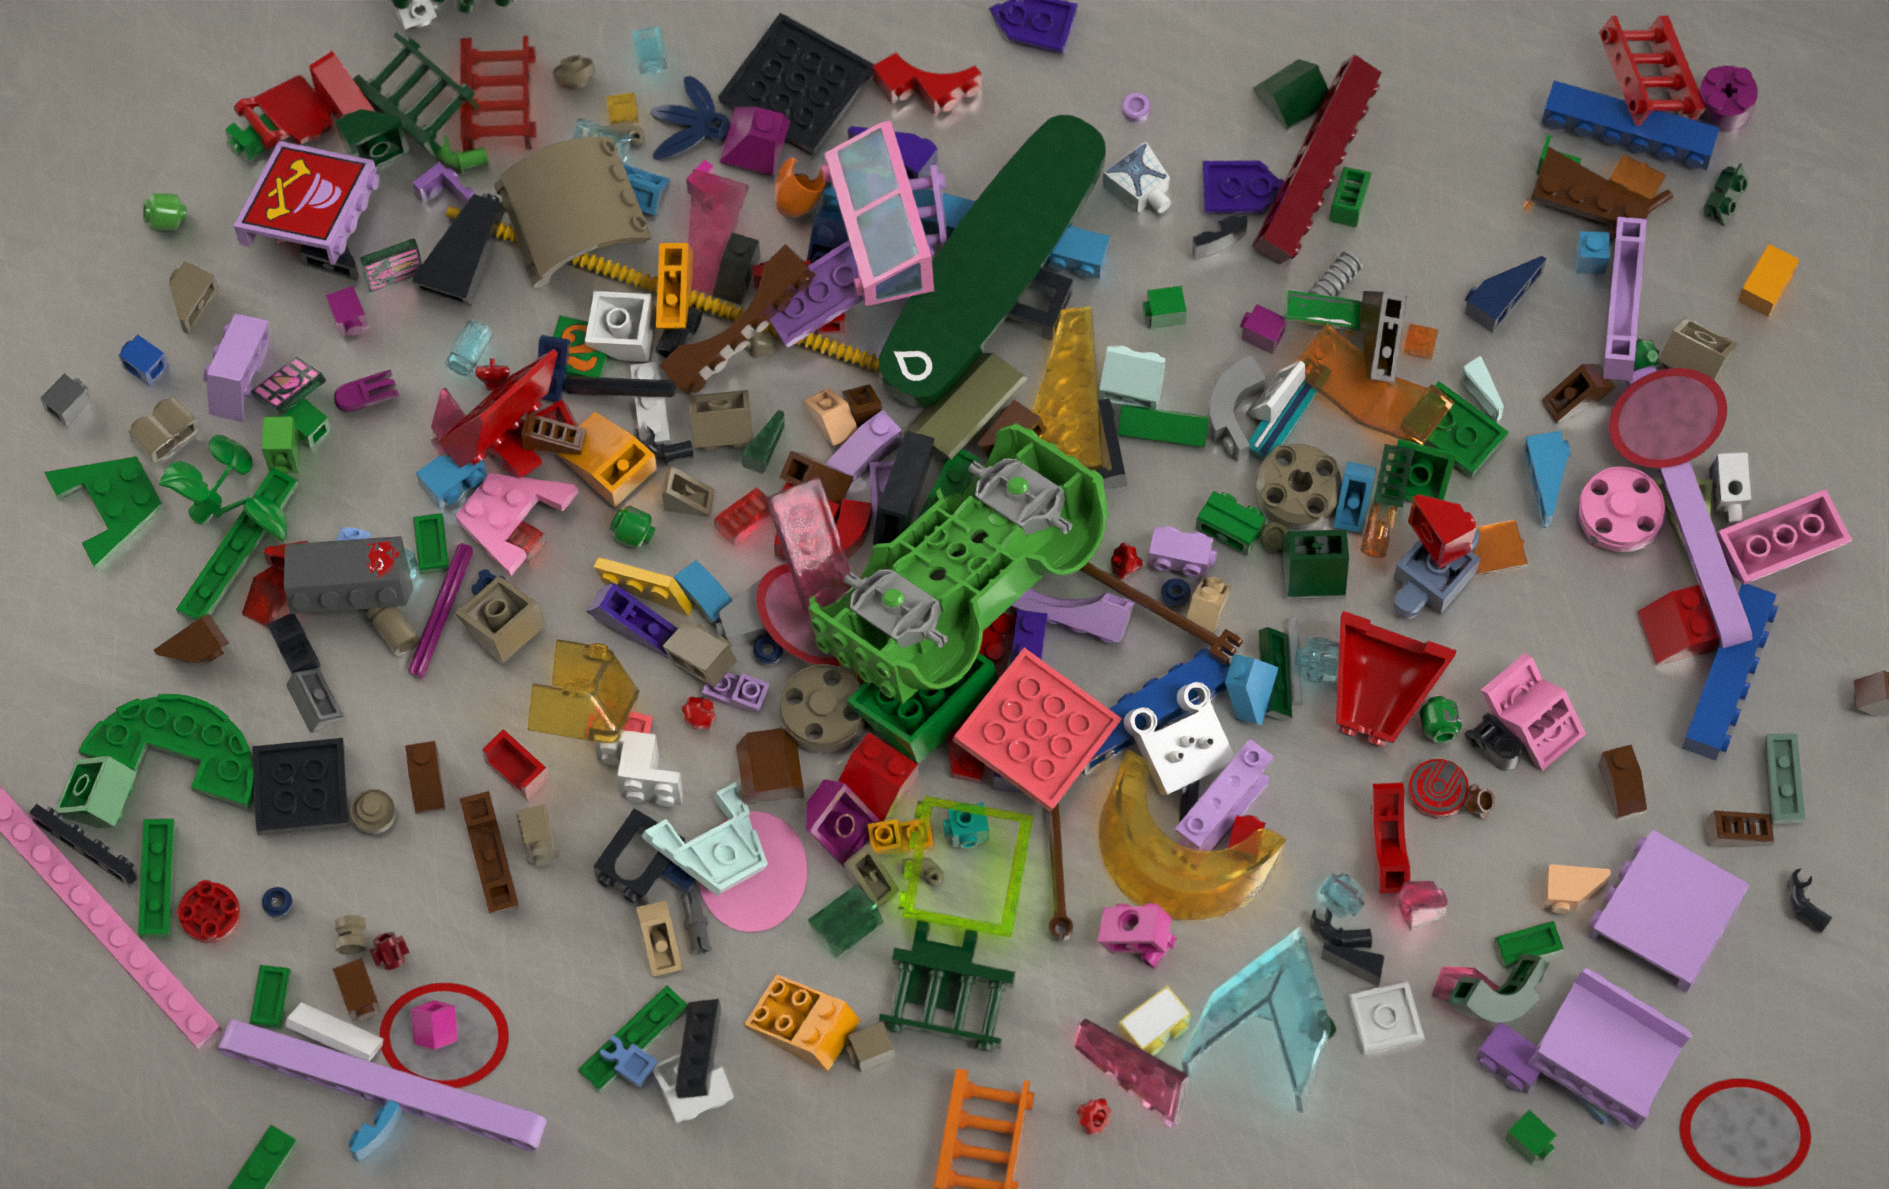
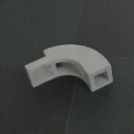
M1253 355L1236 362L1224 371L1215 383L1210 397L1208 425L1214 443L1223 439L1227 452L1230 455L1234 454L1237 462L1249 458L1250 444L1236 421L1234 412L1239 404L1248 398L1262 393L1265 387L1266 379Z

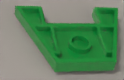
M137 456L44 472L58 500L85 487L108 530L82 542L96 571L164 508Z

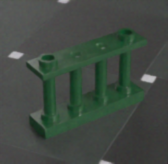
M396 32L393 37L402 45V48L373 79L370 77L366 81L357 74L353 80L370 102L384 114L399 117L404 131L431 155L435 156L442 149L434 140L437 137L436 133L465 102L469 103L476 110L479 109L480 105L473 98L476 93L463 82L459 86L419 51L421 46L413 38L408 36L404 39ZM410 55H413L420 63L391 95L388 93L384 97L380 93L383 89L381 86ZM429 70L438 77L435 83L410 110L406 109L402 112L398 109L401 105L399 102ZM448 85L457 94L428 126L424 125L420 128L416 124L419 121L417 118Z
M894 947L892 963L898 965L897 970H900L893 1005L890 1015H879V1022L883 1021L887 1031L902 1033L903 1029L955 1039L976 1044V1049L993 1052L994 1048L1001 1049L1002 1038L993 1036L1002 993L1006 992L1007 988L1014 989L1016 972ZM916 969L928 971L927 975L930 977L921 1022L902 1018L911 975L915 973ZM946 975L958 977V982L960 983L951 1028L933 1024L942 979H946ZM976 981L987 983L988 988L991 989L981 1034L963 1031L972 985L975 986Z

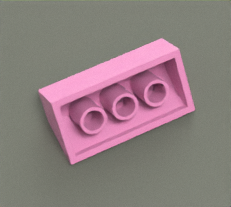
M1826 489L1722 529L1717 533L1730 573L1743 584L1852 542V538Z

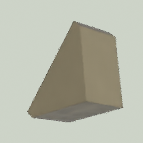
M668 466L662 491L664 511L704 517L709 516L715 489L673 466Z
M867 843L844 863L846 879L875 909H878L899 891V888L870 844Z

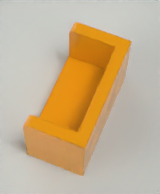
M1768 244L1742 287L1738 301L1769 317L1794 276L1800 259Z

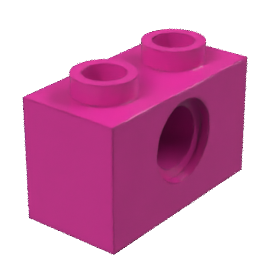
M1146 903L1143 907H1132L1128 904L1103 907L1098 942L1110 953H1166L1172 918L1161 909V906L1153 903Z

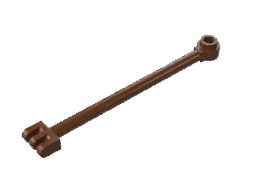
M1090 562L1079 569L1081 572L1212 646L1209 650V657L1223 665H1226L1230 660L1226 654L1233 656L1237 651L1234 646L1240 647L1243 643V640L1238 635L1227 629L1223 631L1220 637Z
M1058 802L1052 812L1047 810L1054 917L1049 922V934L1051 938L1059 941L1060 934L1055 929L1064 927L1066 932L1062 934V939L1066 941L1073 933V922L1066 916L1060 809Z

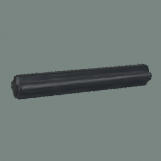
M568 376L564 381V390L569 394L672 398L675 396L676 384L672 380Z

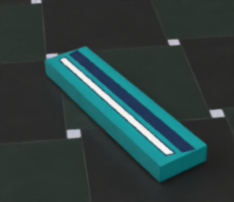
M1305 357L1303 360L1305 364L1304 381L1272 422L1262 420L1248 441L1250 444L1249 453L1264 460L1275 447L1284 444L1329 378L1331 370Z

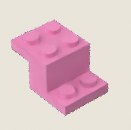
M1524 653L1481 689L1493 716L1519 739L1521 744L1525 746L1534 766L1541 771L1545 770L1586 735L1566 691L1542 679L1532 656Z

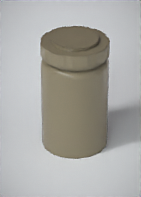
M397 607L370 608L367 612V618L373 623L375 629L396 656L408 653L419 643V636Z

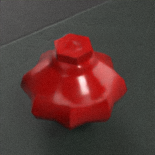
M489 358V365L477 366L475 374L485 384L486 390L493 391L509 377L510 369L508 366L495 365V358Z
M1122 542L1118 548L1114 549L1110 561L1112 574L1117 575L1120 579H1126L1135 570L1139 571L1141 569L1143 559L1137 556L1135 547Z
M703 696L698 698L688 697L686 704L681 707L684 714V722L690 724L694 730H709L712 722L717 718L714 713L713 702L705 699Z
M1105 1098L1090 1099L1087 1104H1082L1078 1107L1079 1124L1087 1135L1101 1134L1104 1127L1109 1124V1116L1112 1110L1108 1107Z

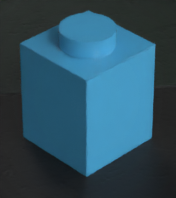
M1580 231L1576 245V273L1605 274L1609 262V232Z

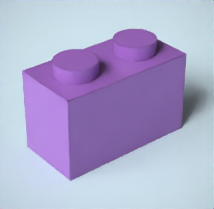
M1504 1023L1497 1024L1480 1047L1476 1057L1484 1070L1491 1074L1497 1073L1506 1079L1505 1083L1517 1092L1523 1091L1528 1094L1543 1074L1528 1064L1537 1046Z

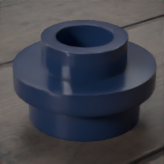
M1179 578L1166 581L1161 588L1162 600L1171 607L1184 606L1191 596L1190 586ZM1177 588L1181 590V593L1174 595L1171 593V590Z
M767 635L755 642L753 654L759 663L772 665L781 659L783 648L771 636ZM771 648L773 653L766 655L763 653V650Z
M282 887L271 888L262 897L263 910L271 917L286 915L293 905L291 894ZM277 899L283 901L280 907L272 906V903Z

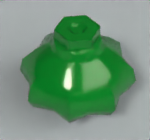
M1639 338L1636 340L1634 370L1651 365L1655 367L1659 365L1658 357L1660 351L1655 347L1652 340L1644 341Z

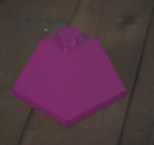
M736 107L719 162L775 176L790 121L783 113L758 107Z
M824 779L807 801L806 830L845 868L844 863L857 853L868 840V824L881 821L845 783Z

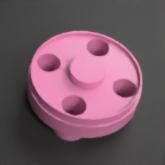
M1630 467L1608 468L1594 475L1583 488L1577 508L1578 520L1592 546L1613 552L1636 551L1652 544L1658 535L1665 516L1664 497L1656 482L1642 471ZM1633 488H1642L1646 493H1638ZM1599 489L1603 491L1604 495H1596L1592 490ZM1641 525L1646 526V527H1648L1651 531H1649V532L1641 531V530L1638 528V526H1641ZM1603 527L1607 529L1609 533H1600L1596 530V528Z

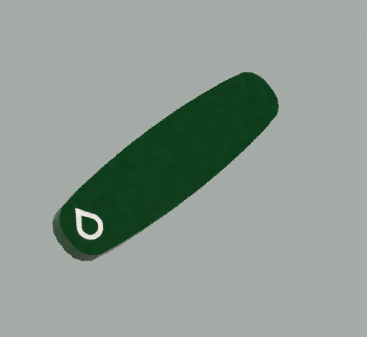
M1057 115L1049 118L1027 139L999 171L954 229L932 261L934 291L910 296L879 355V379L883 388L892 396L913 407L932 405L958 382L983 353L987 340L1028 289L1066 230L1075 223L1096 185L1105 165L1106 143L1102 134L1092 125L1072 115ZM918 283L915 290L921 289L920 283Z

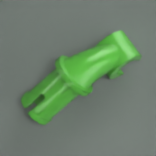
M444 135L445 143L442 145V149L433 156L446 165L461 170L462 173L465 169L489 165L485 147L465 152L458 150L455 153L451 151L449 140Z

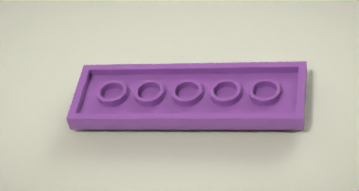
M901 207L860 232L873 277H877L915 256ZM849 240L810 264L809 267L816 274L812 279L811 285L803 292H798L784 311L777 312L769 320L787 348L864 300L863 295L857 296L854 279L859 277ZM927 241L931 256H933L935 252ZM916 264L875 286L876 292L916 267Z

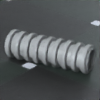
M1344 250L1340 257L1336 258L1335 263L1330 265V269H1327L1324 275L1319 278V282H1316L1313 288L1309 289L1308 293L1331 297L1338 296L1341 290L1346 287V284L1351 282L1352 277L1357 275V271L1363 268L1361 259L1355 253Z

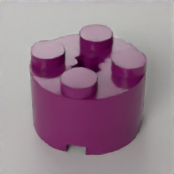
M1728 65L1709 69L1702 80L1699 90L1706 107L1699 118L1709 125L1720 127L1719 132L1736 131L1749 121L1758 97L1757 84L1750 70Z

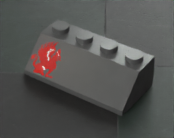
M402 536L286 544L284 590L290 614L406 606L413 590V584Z

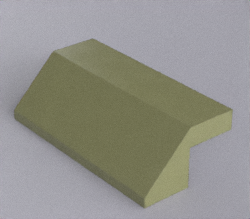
M982 353L958 382L936 403L929 405L906 430L935 438L934 456L937 459L951 460L1024 384L1027 378L994 353Z

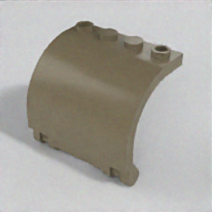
M579 137L552 144L535 151L515 163L500 175L501 179L494 184L497 194L502 197L503 201L501 203L505 212L509 215L525 256L523 261L525 267L532 274L530 280L534 288L547 285L551 274L567 262L589 251L621 243L645 244L652 238L612 137Z

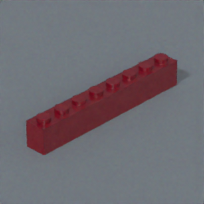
M1355 54L1342 62L1252 247L1278 264H1282L1290 258L1294 259L1302 247L1299 242L1302 236H1305L1312 227L1313 221H1311L1313 213H1316L1324 202L1322 195L1325 189L1327 190L1332 185L1336 177L1333 172L1336 166L1338 167L1345 159L1347 152L1344 150L1358 132V129L1355 127L1358 121H1361L1368 112L1369 106H1367L1369 98H1372L1380 87L1378 80L1382 72Z

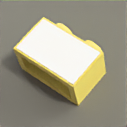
M1166 986L1119 1021L1118 1032L1140 1059H1143L1148 1054L1152 1057L1164 1048V1042L1170 1037L1178 1038L1188 1030L1191 1013L1171 989Z

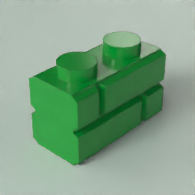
M1213 491L1196 519V529L1245 555H1249L1255 542L1261 535L1266 518L1263 517L1259 509L1253 506L1246 508L1238 504L1237 500L1229 493L1222 492L1219 494Z

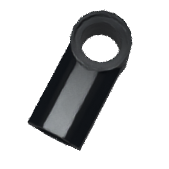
M689 306L686 329H664L655 348L656 353L666 359L680 345H686L690 336L695 335L702 320L703 311Z

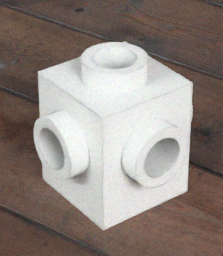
M413 0L412 4L406 9H398L394 6L399 22L404 29L413 26L415 28L427 26L431 23V19L437 17L434 9L438 5L433 0Z

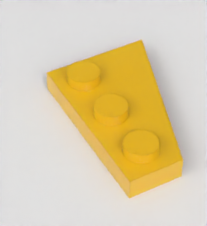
M598 557L593 566L601 577L600 580L605 585L615 583L627 592L688 617L694 607L674 577Z

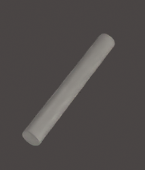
M1288 618L1286 624L1292 705L1303 704L1299 624L1297 618Z

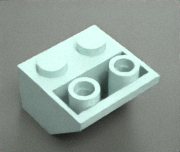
M1108 346L1099 388V400L1110 398L1111 405L1119 407L1122 404L1157 409L1163 387L1166 358L1160 357L1153 352L1140 353L1131 351V349L1125 346Z

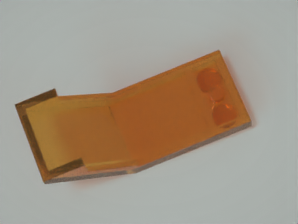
M1327 323L1296 360V362L1302 361L1305 364L1304 380L1356 423L1397 439L1400 438L1423 444L1455 403L1433 384L1426 388L1396 376L1395 383L1367 379L1364 353Z

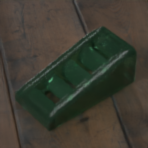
M778 410L741 455L743 467L762 474L766 471L786 426L784 411Z
M1385 444L1373 502L1403 508L1414 449ZM1389 453L1406 456V462L1388 459ZM1387 465L1404 468V472L1402 474L1386 471ZM1384 477L1401 479V485L1384 482ZM1382 488L1400 491L1399 497L1383 494Z

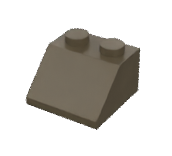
M1686 317L1673 330L1658 361L1664 363L1666 369L1686 368L1706 374L1716 382L1738 343Z
M748 390L690 395L694 448L714 450L722 445L738 448L746 446L747 443H753Z
M500 576L495 578L456 612L458 619L483 649L502 663L546 626L538 603Z

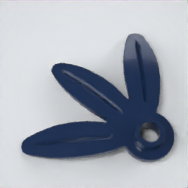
M692 76L684 77V86L690 101L698 111L680 105H661L652 108L650 111L654 117L665 122L691 127L666 139L653 153V157L656 160H663L678 155L702 141L706 136L714 141L721 140L727 136L730 126L729 119L724 114L715 112V106L709 91L699 80ZM719 123L721 126L715 128L711 124Z

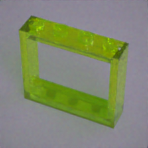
M925 795L923 801L918 800L914 818L920 819L918 831L912 830L909 849H914L912 862L906 861L903 879H907L909 882L907 892L901 891L898 909L903 910L902 917L1012 937L1034 815ZM933 806L1020 822L1001 924L915 908Z

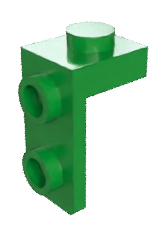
M264 113L259 117L270 131L277 130ZM233 122L225 129L228 138L227 145L234 154L243 157L248 163L252 162L266 149L261 142L262 138L251 125L243 131Z

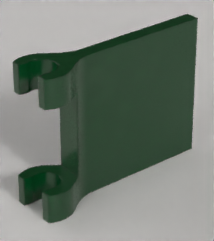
M917 920L912 951L972 963L978 940V931L966 929L963 946L960 947L927 940L930 922ZM916 969L915 973H912L906 1003L924 1006L930 977L927 975L928 971ZM946 975V979H942L936 1009L950 1012L955 1011L960 987L958 977Z

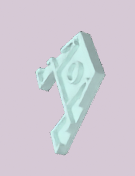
M738 781L717 791L713 797L729 819L723 824L686 844L681 840L667 819L645 830L642 835L646 842L717 896L765 870L768 865L757 832L752 828L749 819L750 812L747 804L743 802L740 794L742 789Z

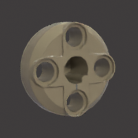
M1281 444L1275 447L1261 463L1255 481L1256 498L1263 513L1271 521L1280 523L1293 530L1309 529L1325 521L1335 510L1342 488L1337 461L1320 449L1306 444ZM1276 459H1286L1289 465L1282 466L1277 463ZM1317 469H1326L1330 475L1322 476L1317 472ZM1276 496L1280 503H1271L1267 497ZM1316 506L1320 509L1321 513H1311L1307 507Z
M819 664L802 669L788 681L781 695L780 717L783 728L799 746L811 754L831 752L844 748L852 743L866 726V721L861 716L855 721H849L845 718V716L851 713L859 715L848 705L847 700L861 687L860 683L851 673L834 665ZM832 678L840 681L835 686H829L825 682ZM798 697L802 699V701L796 705L787 702L790 698ZM812 732H818L822 735L816 740H811L807 737Z

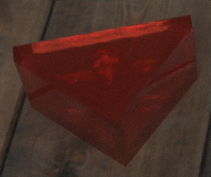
M272 565L253 577L242 611L243 616L268 628L267 624L273 622L287 600L284 590V570Z

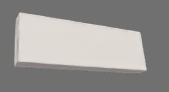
M300 1003L289 1015L285 1027L343 1053L369 1062L380 1050L383 1043V1038L304 1003Z

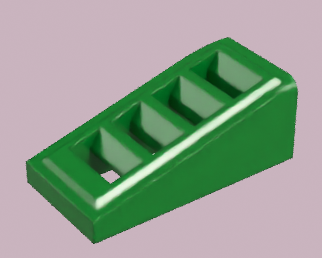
M1343 167L1331 205L1329 218L1331 222L1352 227L1358 225L1372 172ZM1346 180L1360 182L1362 185L1346 182Z

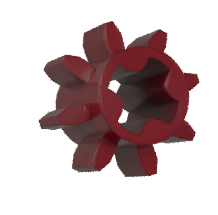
M387 932L376 937L373 940L375 947L369 949L376 967L383 965L384 970L400 967L406 961L404 955L410 953L403 936L401 935L396 938L394 932Z

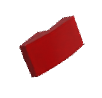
M509 430L503 433L505 440L493 449L489 446L486 449L487 452L500 459L504 470L518 478L528 475L532 470L542 465L541 458L534 450L523 449L522 439Z

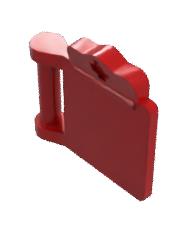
M297 75L255 97L241 99L233 108L237 115L243 116L262 138L261 142L266 149L274 148L279 141H283L288 137H291L298 145L308 141H318L324 133L331 130L333 123L330 117L331 109L301 75ZM258 106L277 130L270 131L253 109Z

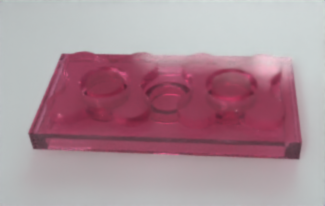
M820 477L811 478L767 497L766 501L803 611H809V599L813 595L819 606L845 595L851 586L844 582L846 574L849 575L851 570Z

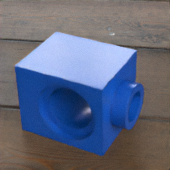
M138 334L132 341H128L123 345L119 354L123 368L149 387L169 366L165 354Z

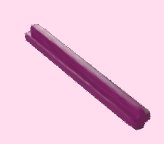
M464 543L457 545L409 665L408 672L413 677L423 678L473 555V548L470 545Z

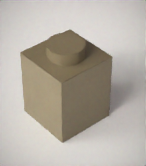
M883 1021L848 1035L849 1046L845 1047L850 1063H857L860 1072L895 1058V1050Z

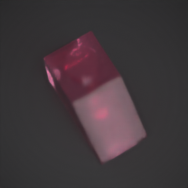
M446 387L440 391L431 425L434 437L431 439V443L439 455L444 453L445 456H450L438 440L466 415Z
M1408 881L1402 884L1397 905L1411 931L1444 918L1448 900L1444 891L1441 888L1437 889L1434 881Z

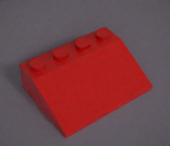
M554 349L511 374L438 440L459 468L469 463L473 466L478 464L487 456L484 451L489 446L493 449L505 440L503 433L507 430L510 432L514 431L524 422L521 417L525 413L532 414L542 406L540 400L549 391L558 354Z

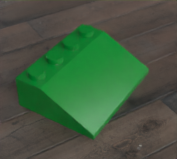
M978 653L971 668L956 683L936 690L919 689L904 704L894 697L888 698L885 696L880 688L872 682H865L847 700V703L896 750L919 764L981 703L999 678L993 662Z

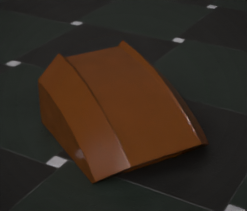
M778 728L746 733L736 745L744 804L754 805L758 802L804 798L797 743L787 734L785 729Z

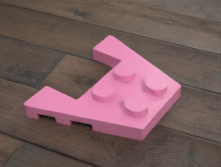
M489 473L455 517L463 529L486 549L489 556L495 562L497 561L509 576H512L527 556L525 550L506 542L508 537L537 501H541L563 512L578 494L576 485Z

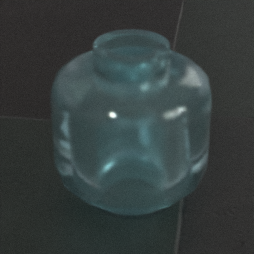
M1332 873L1318 890L1321 894L1320 903L1338 918H1344L1349 913L1354 917L1365 904L1361 899L1364 894V888L1346 873H1339L1338 875Z

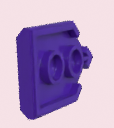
M1008 0L1002 4L997 3L989 7V11L1008 40L1064 53L1078 4L1064 0Z
M1260 160L1203 161L1204 214L1263 213L1274 202L1284 180L1276 177Z

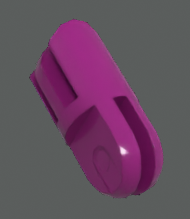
M391 369L342 384L334 393V403L341 411L353 412L397 398L400 395L398 390L394 389L396 387L395 380L389 379L392 377Z

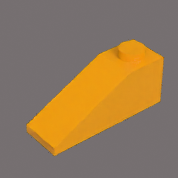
M659 243L656 329H686L693 280L694 254L689 243Z

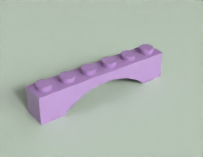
M1618 217L1603 379L1633 381L1647 219Z
M960 552L958 557L963 556L966 552ZM1030 588L1011 606H1013L1015 611L1024 610L1047 613V622L1062 623L1070 626V629L1075 632H1089L1097 635L1104 642L1119 643L1125 635L1135 602L1107 592L1089 598L1060 599L1044 595Z

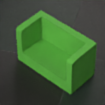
M293 416L263 418L262 452L269 472L274 467L285 474H299L300 439Z

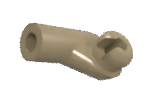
M630 121L603 126L605 137H612V139L621 137L633 145H639L645 139L644 131Z
M927 857L901 859L902 874L917 873L930 885H937L943 880L944 874L942 869L932 859Z

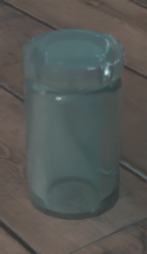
M468 320L453 346L450 356L445 361L446 366L461 376L470 377L493 336L492 330L479 321Z

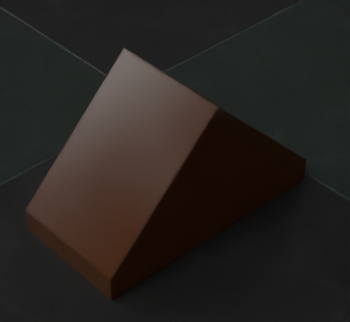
M870 384L842 391L843 398L849 405L857 428L882 410L881 401Z

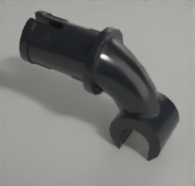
M647 426L648 437L646 440L640 439L637 428L633 432V436L655 455V460L663 463L665 466H668L670 462L694 458L690 440L665 445L664 443L658 445L654 441L655 434L650 427Z
M1802 868L1796 869L1787 881L1788 888L1790 889V902L1796 914L1795 918L1800 917L1822 933L1833 917L1812 904L1809 897L1806 899L1804 892L1812 883V875L1806 882L1800 883L1797 875Z
M1326 908L1325 921L1316 917V909L1313 910L1310 918L1311 928L1320 933L1331 945L1351 949L1371 948L1372 933L1370 928L1344 930L1341 927L1335 929L1331 925L1332 913L1328 908Z

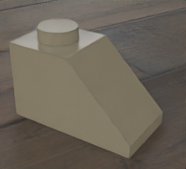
M184 261L179 269L173 271L169 284L183 332L189 334L218 290V285L213 274Z

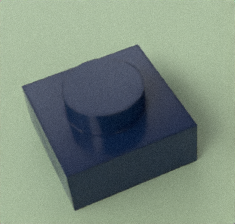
M671 862L663 874L664 880L688 894L698 882L674 862Z

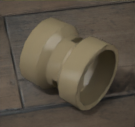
M357 915L337 918L335 920V930L339 933V938L336 940V951L349 955L365 952L367 950V940L363 937V932L366 930V919Z

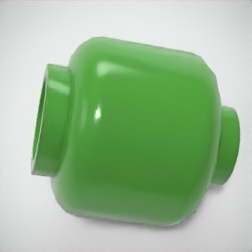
M153 193L149 200H144L143 221L148 223L152 230L175 231L178 229L180 222H185L186 204H180V198L176 194Z

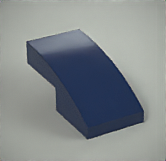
M541 335L539 338L538 358L553 349L558 353L549 391L542 399L552 401L562 399L567 373L570 339Z

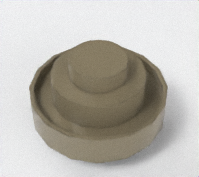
M573 55L561 60L560 65L553 69V75L556 83L563 84L571 89H579L587 85L586 81L590 79L596 69L591 58Z
M369 789L355 797L351 804L350 814L354 825L360 831L366 834H379L392 826L396 818V808L393 799L386 792L379 789Z

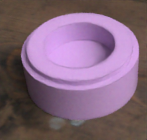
M1142 93L1128 94L1122 102L1123 116L1131 122L1145 120L1150 114V101L1147 96Z

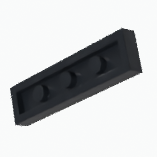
M36 803L29 812L36 825L129 888L137 880L133 870L134 865L130 860L122 855L115 857L109 853L110 848L97 838L94 841L85 836L86 832L77 824L71 822L68 825L61 820L62 816L53 808L48 806L44 809Z
M719 999L688 1003L675 1086L678 1099L709 1095L722 1008Z

